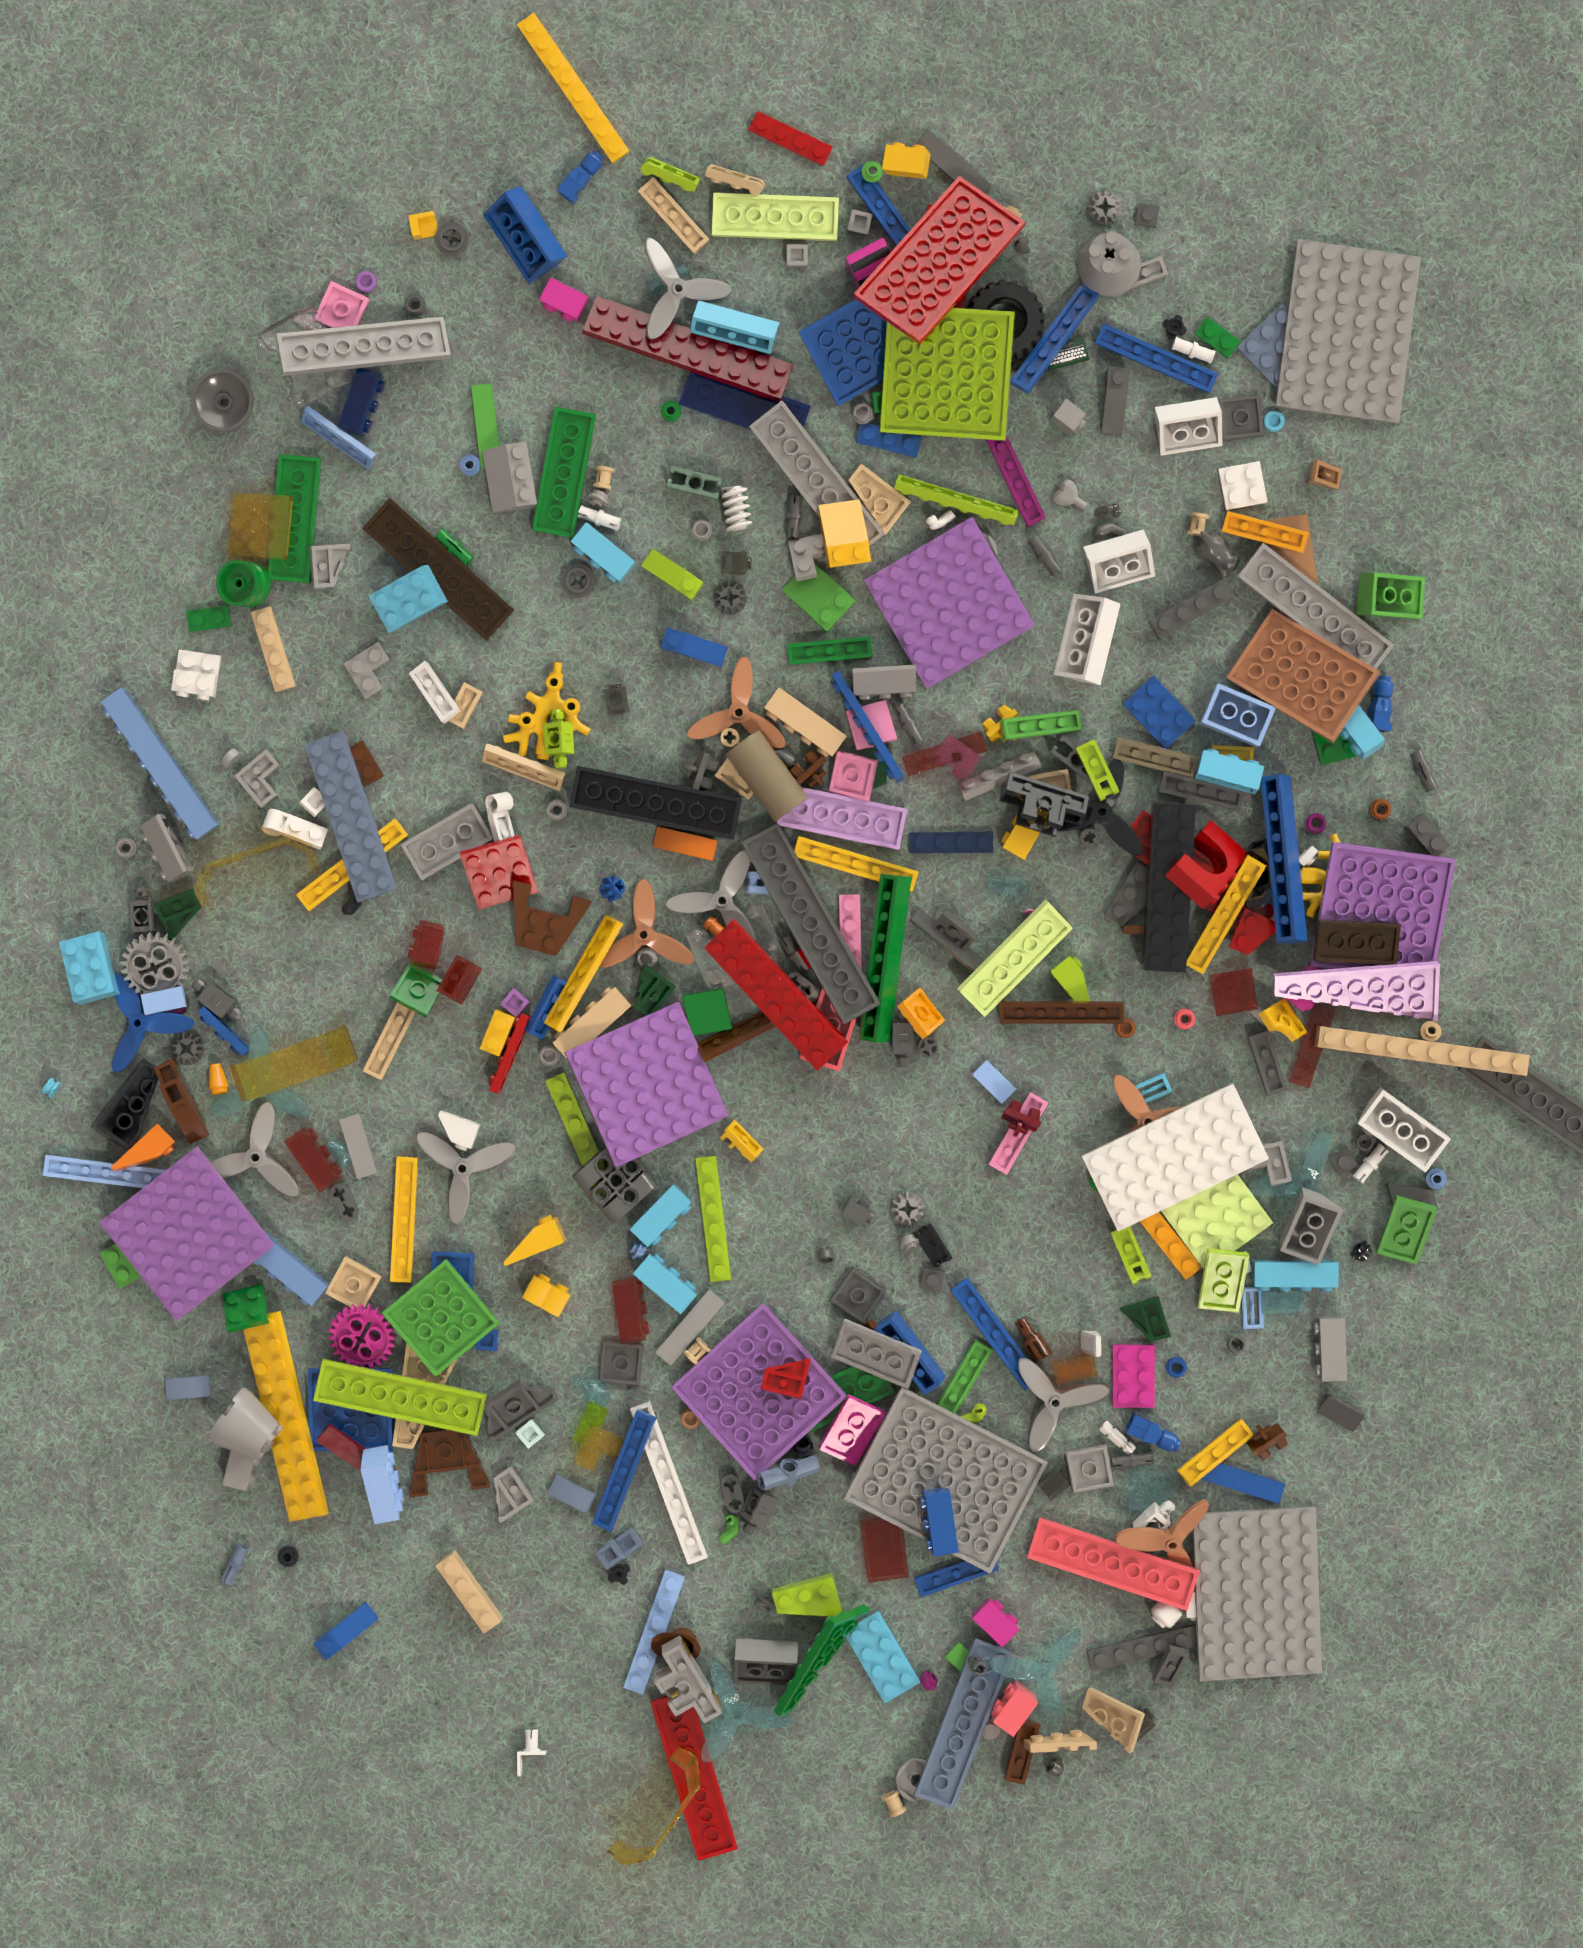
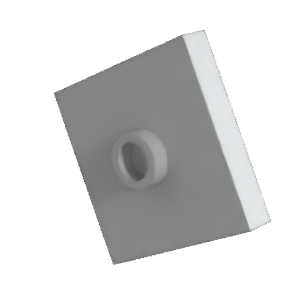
M1106 1444L1065 1451L1073 1494L1114 1486Z

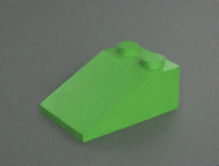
M815 564L816 578L797 582L796 576H794L782 591L827 633L856 601Z
M1376 572L1359 573L1356 615L1422 619L1425 577Z

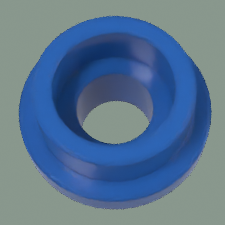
M1172 1357L1166 1362L1165 1368L1171 1377L1178 1378L1185 1374L1187 1366L1182 1358ZM1175 1363H1178L1180 1365V1368L1177 1371H1174L1172 1369V1366Z

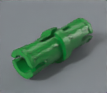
M444 528L435 535V539L465 566L473 560L474 556L461 546V542L459 540L456 541Z

